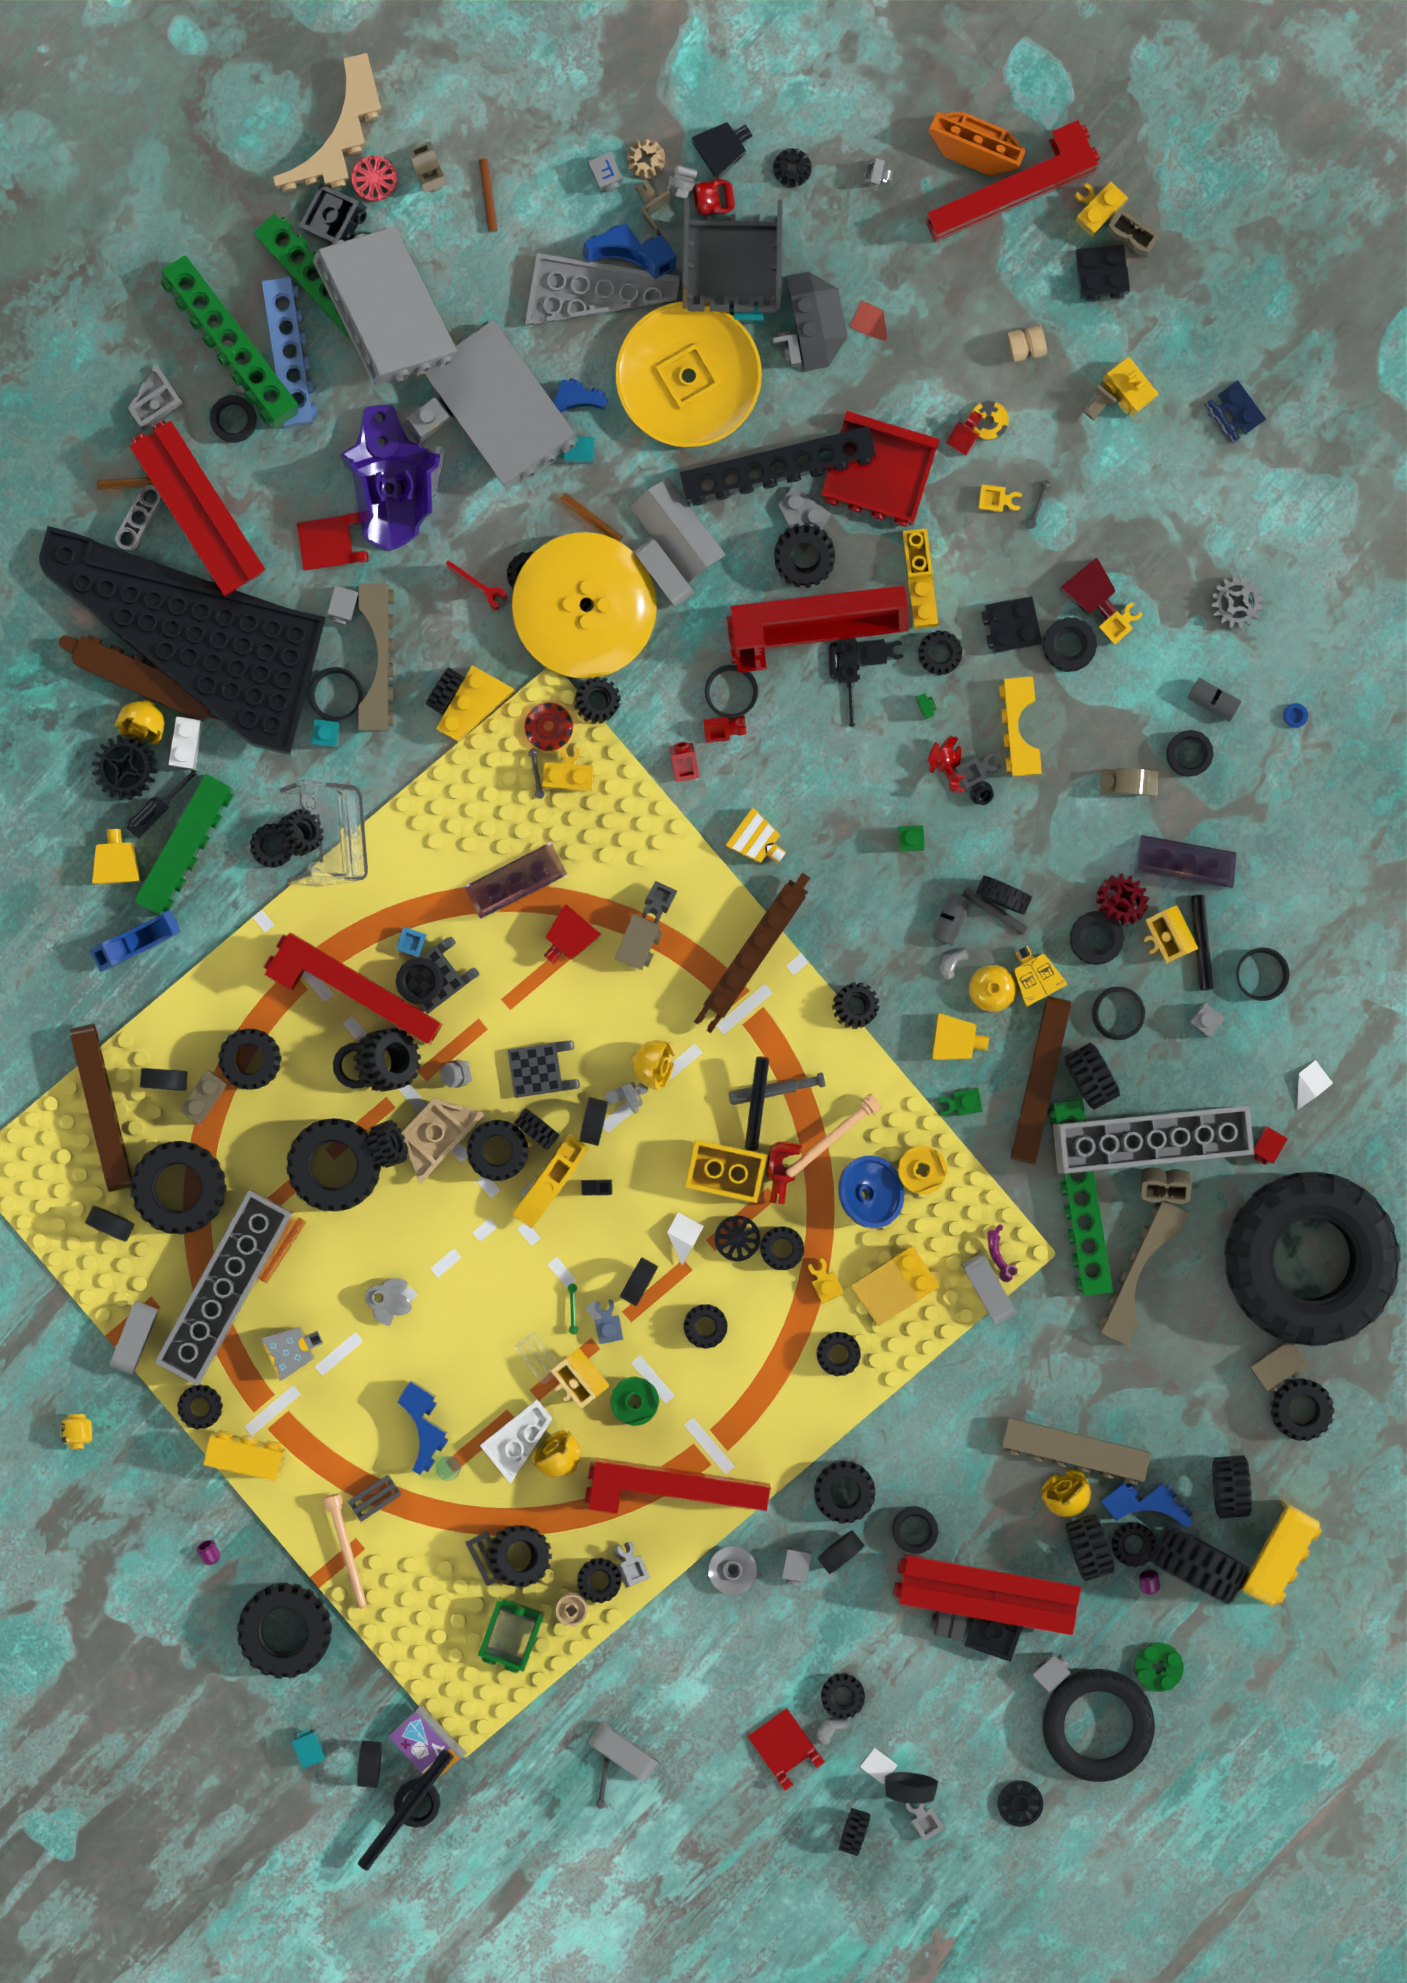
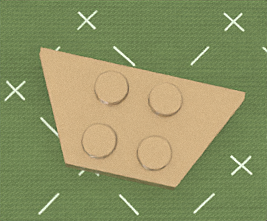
M436 1098L430 1101L401 1133L405 1137L403 1140L407 1143L406 1149L408 1150V1156L415 1170L418 1182L422 1183L483 1118L485 1115L483 1112Z

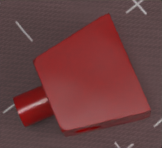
M565 904L545 937L553 945L544 956L554 965L563 954L573 960L601 936V933Z

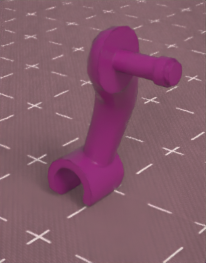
M999 1224L995 1231L989 1230L987 1233L988 1248L992 1260L1000 1270V1279L1003 1282H1009L1013 1279L1012 1276L1017 1274L1018 1269L1014 1265L1007 1266L1000 1254L999 1232L1002 1231L1003 1226Z

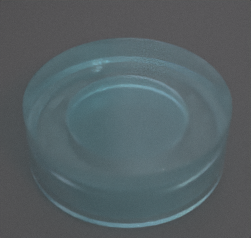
M453 1456L441 1458L436 1466L437 1474L446 1481L456 1479L461 1472L459 1460Z

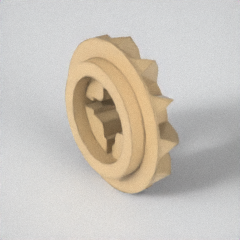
M645 139L637 141L629 148L627 164L630 171L637 177L653 178L664 168L665 153L657 142ZM641 150L647 155H653L650 159L651 168L646 162L637 164L642 159Z

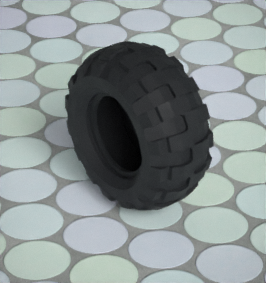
M1300 1172L1281 1176L1279 1179L1263 1185L1254 1192L1249 1200L1240 1207L1232 1221V1227L1228 1238H1226L1224 1251L1226 1261L1225 1273L1229 1288L1244 1314L1260 1329L1278 1339L1308 1346H1322L1342 1340L1345 1341L1359 1334L1370 1323H1374L1384 1311V1307L1391 1295L1394 1294L1398 1282L1399 1262H1401L1400 1245H1398L1395 1227L1388 1213L1384 1211L1377 1199L1365 1188L1360 1187L1349 1179L1322 1172ZM1307 1218H1320L1333 1224L1344 1236L1350 1254L1349 1268L1343 1281L1332 1292L1317 1298H1301L1291 1294L1279 1281L1274 1268V1251L1280 1236L1292 1224Z

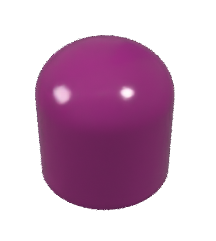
M206 1540L197 1547L196 1551L204 1564L213 1565L219 1561L220 1552L213 1540Z
M1146 1570L1139 1575L1143 1593L1153 1595L1160 1590L1158 1572Z

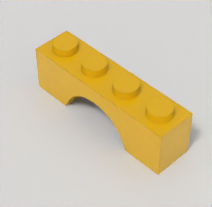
M1033 676L1004 679L1003 685H999L1000 700L1004 699L1005 709H1001L1002 724L1007 725V733L1003 734L1004 748H1009V758H1005L1006 772H1011V777L1041 775L1040 749L1027 744L1022 739L1018 729V720L1022 710L1035 702Z

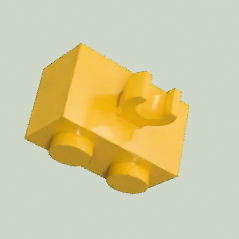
M1111 181L1097 196L1094 195L1093 187L1088 183L1084 185V188L1088 191V196L1083 197L1078 192L1075 194V198L1079 202L1088 204L1077 216L1075 222L1092 238L1128 200V197Z
M1130 357L1123 360L1101 379L1104 382L1103 386L1106 391L1117 398L1122 411L1126 414L1129 413L1131 417L1159 395Z
M562 747L561 756L564 763L544 762L543 788L592 792L594 767L575 764L579 757L578 748H575L573 757H568L565 754L566 747Z
M1177 905L1146 919L1152 935L1145 937L1143 941L1145 943L1152 940L1155 943L1154 949L1149 951L1150 954L1161 951L1166 963H1170L1198 949Z
M580 1348L551 1370L560 1382L556 1386L555 1391L557 1392L561 1388L565 1389L567 1396L563 1398L564 1402L573 1398L581 1409L610 1386Z

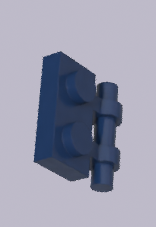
M1238 380L1217 395L1222 401L1221 405L1217 406L1213 399L1204 404L1209 410L1208 414L1211 419L1217 421L1222 428V434L1225 437L1228 436L1232 443L1240 439V436L1235 431L1236 429L1241 427L1243 432L1247 434L1266 420ZM1226 410H1228L1235 419V421L1231 424L1223 414V412Z

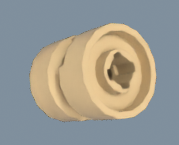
M1040 324L1027 327L1026 332H1022L1020 329L1007 332V341L1013 363L1025 361L1029 355L1033 358L1047 355L1046 341Z
M575 1591L563 1594L558 1599L556 1606V1616L559 1621L567 1626H577L584 1621L588 1612V1602L584 1596Z

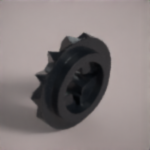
M787 148L779 152L774 160V175L784 186L798 187L804 184L811 175V161L808 155L798 148ZM786 160L788 162L790 161L792 164L800 160V162L797 165V170L800 175H798L797 172L795 173L794 171L786 173V170L788 169Z

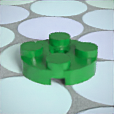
M637 1376L628 1377L621 1380L613 1389L610 1405L613 1414L620 1421L628 1425L639 1426L649 1422L657 1412L659 1395L654 1385L647 1379ZM635 1394L636 1397H641L642 1401L639 1402L638 1408L628 1404V1401L631 1400L630 1395Z
M1155 1642L1139 1651L1134 1662V1670L1138 1680L1145 1688L1154 1692H1164L1172 1690L1179 1683L1183 1675L1184 1664L1180 1654L1174 1647L1163 1642ZM1159 1660L1163 1661V1666L1166 1667L1165 1671L1156 1674V1670L1152 1668L1153 1663L1157 1664Z

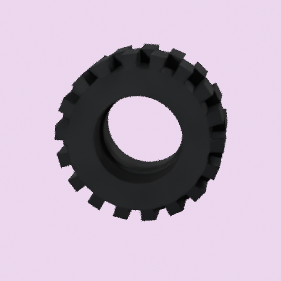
M804 523V525L794 524L793 528L790 529L788 527L785 529V533L783 535L780 534L774 551L775 566L779 571V575L784 577L787 583H794L795 587L800 588V585H805V588H810L812 584L817 586L821 580L828 578V574L834 568L835 548L833 541L824 529L822 531L815 524L814 526H810L809 523ZM800 543H810L818 549L819 559L811 567H798L790 558L792 548Z
M388 1028L365 1035L366 1037L360 1039V1045H357L355 1048L357 1055H354V1061H356L357 1066L354 1067L355 1071H359L358 1077L360 1080L365 1081L364 1085L366 1087H372L374 1091L385 1092L404 1088L413 1082L412 1079L417 1077L418 1073L416 1070L420 1069L421 1064L418 1063V1060L421 1059V1055L417 1053L418 1045L413 1044V1037L407 1036L406 1031H399V1028ZM384 1050L389 1053L391 1058L390 1070H388L384 1063Z
M258 1029L238 1030L234 1034L229 1035L227 1040L221 1045L222 1048L218 1055L220 1061L218 1063L219 1068H221L222 1075L228 1082L237 1088L252 1090L264 1087L275 1079L277 1072L280 1070V1061H282L280 1048L273 1037H270L264 1031ZM245 1045H255L264 1054V1064L256 1073H244L236 1064V1054Z
M1090 1042L1065 1056V1064L1089 1107L1095 1110L1120 1096V1089L1094 1044Z
M492 1120L481 1124L473 1131L467 1146L469 1164H471L476 1173L490 1181H503L517 1175L526 1164L529 1153L528 1142L524 1133L516 1125L503 1120ZM493 1136L506 1138L512 1146L510 1159L502 1165L491 1164L483 1154L485 1142Z
M1304 1378L1289 1380L1278 1392L1274 1393L1275 1397L1273 1401L1271 1400L1270 1406H1272V1411L1270 1413L1275 1426L1278 1427L1279 1431L1298 1441L1317 1439L1321 1436L1320 1434L1326 1433L1327 1427L1333 1422L1332 1415L1335 1413L1332 1405L1333 1400L1326 1389L1312 1380ZM1300 1395L1309 1396L1316 1405V1413L1313 1419L1305 1424L1295 1423L1290 1418L1288 1411L1292 1400Z
M1244 1455L1215 1457L1212 1463V1479L1216 1514L1220 1519L1249 1517L1252 1511L1250 1471L1246 1457Z
M845 1460L837 1463L833 1462L828 1467H825L816 1478L814 1485L816 1504L821 1513L833 1522L837 1521L844 1524L846 1522L854 1523L858 1519L861 1520L866 1513L870 1512L875 1501L876 1491L872 1477L864 1467L855 1462H847ZM850 1478L856 1482L859 1487V1496L855 1503L849 1506H840L832 1500L830 1489L836 1480Z
M1093 1514L1066 1523L1067 1537L1081 1577L1085 1581H1089L1113 1573L1115 1568L1114 1561L1099 1518Z
M524 1525L508 1526L502 1531L499 1530L496 1533L497 1536L490 1540L491 1546L487 1548L486 1552L489 1553V1558H486L487 1564L491 1566L489 1568L490 1572L496 1575L495 1578L498 1581L504 1582L503 1584L515 1587H527L530 1584H536L539 1582L538 1579L544 1578L546 1569L550 1568L551 1564H548L549 1559H552V1554H549L550 1544L546 1543L545 1540L547 1538L535 1528ZM517 1541L525 1542L531 1550V1561L521 1571L512 1569L507 1561L508 1549Z

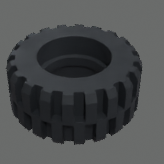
M332 1118L312 1123L299 1133L291 1144L290 1152H288V1167L286 1169L287 1174H289L291 1187L295 1189L300 1199H303L311 1207L322 1211L337 1212L355 1207L370 1196L379 1181L381 1164L377 1163V1157H374L372 1154L374 1151L370 1149L369 1145H371V1142L368 1141L370 1136L363 1127L349 1120ZM328 1142L345 1144L353 1151L357 1160V1170L353 1179L345 1186L339 1188H329L319 1183L311 1169V1161L315 1151Z
M173 1141L154 1147L137 1163L135 1173L131 1178L132 1190L130 1191L131 1197H133L135 1202L133 1205L136 1211H139L141 1218L152 1225V1228L168 1234H186L203 1228L217 1216L219 1209L225 1201L224 1195L227 1185H225L224 1178L226 1177L224 1171L221 1170L219 1161L211 1155L210 1151L195 1143ZM176 1164L186 1165L193 1169L201 1181V1194L198 1201L192 1207L181 1211L172 1210L164 1206L156 1193V1182L161 1172L167 1167Z
M1172 1525L1165 1528L1151 1555V1563L1226 1604L1234 1601L1248 1575V1567L1240 1561Z
M288 1582L278 1585L272 1584L257 1592L242 1610L237 1624L238 1645H241L243 1657H247L250 1661L249 1665L254 1669L261 1670V1674L266 1676L269 1674L277 1679H282L283 1677L295 1678L297 1675L310 1671L326 1653L331 1641L332 1623H330V1614L328 1609L326 1610L322 1599L320 1597L317 1598L309 1588L305 1589L301 1587L302 1585L296 1583L291 1585ZM278 1608H290L302 1615L307 1624V1638L304 1644L298 1650L291 1653H279L267 1646L262 1636V1624L265 1617Z

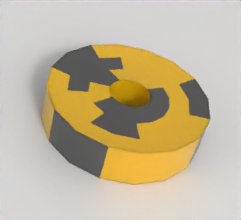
M985 401L973 409L972 412L976 411L983 415L975 428V431L980 434L979 438L991 441L998 439L1004 434L1008 427L1009 418L1007 411L1001 404L995 401ZM988 416L994 420L991 425L985 423V418Z

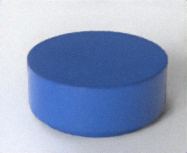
M1299 703L1289 705L1283 712V720L1291 728H1299L1307 722L1308 711Z

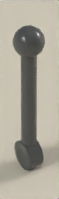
M1047 480L1041 484L1042 491L1033 515L1027 521V527L1030 529L1036 527L1035 520L1046 491L1051 487V483Z
M532 748L528 754L532 758L537 789L535 796L538 799H542L545 793L541 790L536 758L538 751Z
M604 1758L600 1796L596 1802V1806L599 1809H603L606 1805L604 1795L609 1758Z

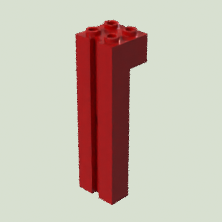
M1079 120L1051 132L1054 138L1048 141L1055 157L927 212L925 222L934 242L941 241L1094 174L1095 168L1098 166L1097 161L1100 158L1096 148L1090 147L1088 142L1090 135L1085 124L1081 126Z
M162 420L152 427L153 432L145 436L144 433H141L131 440L132 445L129 446L130 451L145 475L150 479L221 593L226 597L266 572V569L172 421L170 420L166 423L165 420Z
M905 585L730 606L731 616H726L732 664H737L738 673L767 670L764 650L767 648L909 631L908 602Z
M290 932L288 935L283 934L276 946L279 948L275 957L271 955L263 967L266 969L264 975L289 990H294L304 972L307 971L430 1045L443 1026V1023Z
M597 1457L595 1463L591 1462L588 1479H593L592 1487L587 1486L584 1503L589 1504L588 1510L618 1514L621 1490L767 1511L771 1486L770 1483Z
M904 1553V1558H899L897 1572L901 1574L900 1582H895L893 1596L898 1604L1073 1635L1077 1606L1079 1605L1081 1586L935 1560L934 1558Z

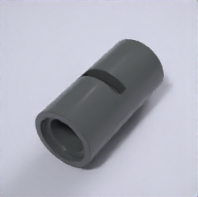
M1200 677L1187 699L1228 722L1231 721L1241 704V700Z
M949 892L931 937L954 946L972 901Z

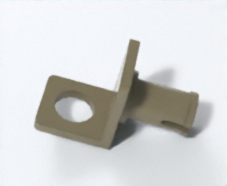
M643 180V187L640 183L635 187V190L646 203L641 208V211L656 235L660 236L661 232L651 218V215L670 203L672 198L668 191L658 196L649 181Z
M1103 381L1094 390L1096 396L1083 410L1092 420L1096 419L1107 404L1112 407L1118 401L1114 395L1106 391Z

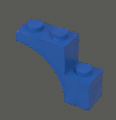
M627 223L613 226L607 232L599 236H592L584 242L583 256L588 263L603 258L628 260L644 268L654 280L674 271L676 268L677 256L663 235L649 238L643 244H640Z
M570 378L569 381L563 379L553 403L560 413L576 407H595L605 410L608 398L604 397L606 393L596 388H592L590 391L583 388V383Z
M171 910L132 930L97 945L90 952L99 971L102 972L127 961L137 954L157 947L181 931L176 918Z
M411 1380L397 1403L407 1410L416 1424L419 1434V1453L412 1470L421 1475L423 1470L428 1473L435 1462L432 1459L433 1454L436 1450L441 1452L448 1439L445 1438L447 1431L423 1417L425 1413L430 1415L437 1403L433 1401L436 1395Z
M1121 1482L1100 1499L1101 1503L1116 1521L1133 1512L1150 1510L1173 1517L1185 1529L1193 1523L1189 1518L1193 1514L1184 1503L1179 1506L1174 1499L1177 1494L1169 1484L1164 1487L1163 1484L1159 1483L1137 1500L1136 1497L1139 1494L1131 1484L1126 1486Z

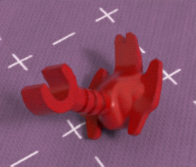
M949 736L941 747H939L938 742L934 743L927 759L929 771L934 773L936 767L939 772H944L949 780V790L961 794L965 791V788H960L959 783L965 779V776L955 774L954 769L960 766L962 748L957 746L954 751L953 748L958 741V737Z

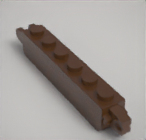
M90 634L88 638L81 636L80 640L69 637V635H63L58 641L62 649L73 654V664L79 668L195 720L204 721L208 717L220 720L158 668L146 665L147 660L135 654H133L132 658L123 655L125 650L112 644L110 648L101 645L103 640Z
M802 872L796 882L789 880L784 885L703 1004V1009L694 1021L696 1024L703 1021L705 1014L710 1009L717 1014L714 1020L707 1026L708 1029L706 1031L712 1033L720 1019L725 1017L805 900L808 891L804 887L810 879L809 876Z

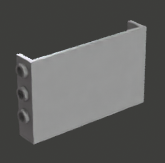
M386 227L379 228L372 234H359L351 240L345 242L344 240H339L331 246L318 249L313 263L374 386L393 380L403 381L412 374L418 373V375H422L432 368L438 366L439 368H444L452 363L457 349L396 227L388 229Z
M494 320L490 323L485 322L477 328V332L470 337L465 336L457 342V346H455L457 353L450 365L444 368H439V366L432 368L424 374L506 490L521 480L526 481L533 477L538 468L550 465L555 461L557 455L561 452L566 453L575 447V443L579 441L572 428Z

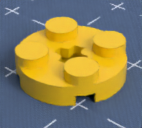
M924 1145L912 1147L899 1160V1179L902 1185L913 1193H932L939 1189L945 1180L947 1173L946 1161L942 1154L932 1147ZM919 1163L929 1167L925 1177L916 1173Z

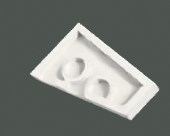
M538 1399L480 1445L510 1484L553 1419Z

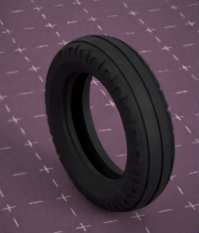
M1091 1669L1070 1676L1053 1691L1044 1709L1042 1730L1050 1755L1062 1769L1082 1780L1106 1782L1127 1775L1144 1760L1153 1742L1155 1720L1147 1696L1134 1681L1115 1671ZM1090 1692H1108L1119 1697L1126 1703L1132 1715L1133 1728L1128 1743L1119 1753L1109 1758L1091 1759L1084 1757L1069 1745L1065 1736L1064 1722L1070 1706L1079 1697Z

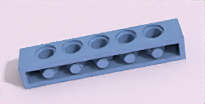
M291 277L262 281L276 375L292 397L298 394L304 396L303 404L298 406V414L284 422L283 425L285 428L314 424V418L318 417L316 403H311L310 394L314 393L312 379H307L306 370L310 369L309 356L303 353V346L307 345L305 331H300L299 322L303 321L301 307H296L295 298L299 297L298 284L293 283ZM279 300H289V307L286 310H279L277 308ZM284 323H291L293 331L289 334H283L280 331L281 326ZM295 347L297 349L296 356L286 358L284 356L286 348ZM291 371L300 372L301 377L297 382L288 381V374Z

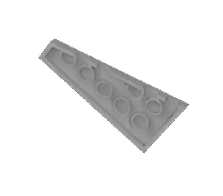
M537 253L525 326L677 302L681 277L665 274L654 280L645 270L596 262L588 263L584 260Z

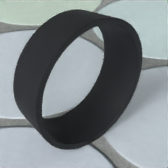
M737 665L721 666L714 670L706 681V701L709 707L720 716L728 718L740 717L749 712L756 703L758 697L757 682L750 672H742L752 684V701L740 713L725 714L716 709L712 704L709 694L710 686L719 674L726 671L738 672Z
M340 667L324 669L313 678L310 684V704L314 711L325 719L342 720L348 718L358 709V705L361 703L362 688L360 682L347 669ZM334 673L348 676L354 681L358 689L356 706L350 713L340 717H332L323 713L315 701V689L320 680Z
M1261 947L1250 950L1240 959L1237 965V983L1242 992L1254 1000L1268 1001L1278 997L1285 990L1289 982L1290 972L1286 960L1280 953L1270 948ZM1255 953L1272 955L1282 967L1283 977L1280 986L1275 992L1267 996H1255L1248 993L1243 988L1239 979L1241 964L1247 957Z
M1112 987L1103 991L1095 1000L1092 1008V1018L1101 1034L1113 1040H1124L1134 1036L1143 1026L1145 1007L1139 995L1131 989ZM1117 991L1132 994L1139 1001L1142 1008V1018L1138 1027L1125 1035H1115L1108 1032L1101 1025L1098 1016L1102 1000L1110 993Z
M907 1772L891 1773L885 1776L886 1796L892 1800L903 1803L924 1804L930 1803L935 1799L938 1781L930 1776Z

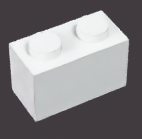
M176 717L169 758L170 766L196 770L203 728L201 720Z

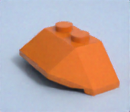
M937 112L928 131L944 157L989 176L1019 169L1026 153V149L1019 144L1018 140L1008 130L965 112Z

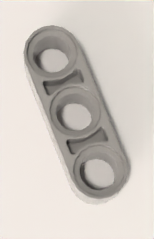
M147 485L140 490L116 533V543L124 551L132 552L137 549L163 503L162 498L153 485ZM150 491L157 493V500L154 503H147L145 501V496ZM140 512L144 513L145 521L140 525L134 524V516ZM125 534H132L134 537L133 543L129 546L122 544L121 540Z
M653 537L633 551L675 608L695 594Z
M983 1252L961 1264L995 1326L1017 1314Z
M139 1301L134 1302L112 1356L110 1367L133 1375L159 1309Z
M604 1722L600 1723L588 1740L592 1747L643 1782L648 1780L660 1763L651 1754Z

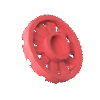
M378 155L367 156L354 166L351 177L352 185L355 192L361 198L371 202H378L388 198L395 190L397 185L396 170L387 159ZM371 160H375L374 169L370 164ZM384 162L385 166L379 170L380 163ZM366 164L368 171L361 168V165ZM389 169L392 171L391 174L383 175ZM357 172H360L361 174H363V175H365V176H363V177H356V173H357ZM384 180H392L393 183L388 184ZM358 182H365L360 187H357L356 185ZM381 186L388 189L386 194L382 192ZM369 187L368 194L364 195L363 191ZM374 189L377 190L378 197H373Z

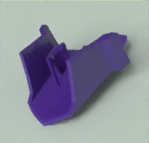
M392 405L368 406L363 411L362 424L356 444L340 454L344 467L353 473L363 538L378 548L392 551L414 539L419 534L422 522L432 513L431 473L439 465L440 454L433 453L429 449L408 440L396 410ZM376 414H380L382 416L381 422H378L375 419ZM380 436L385 442L384 446H380L377 442Z

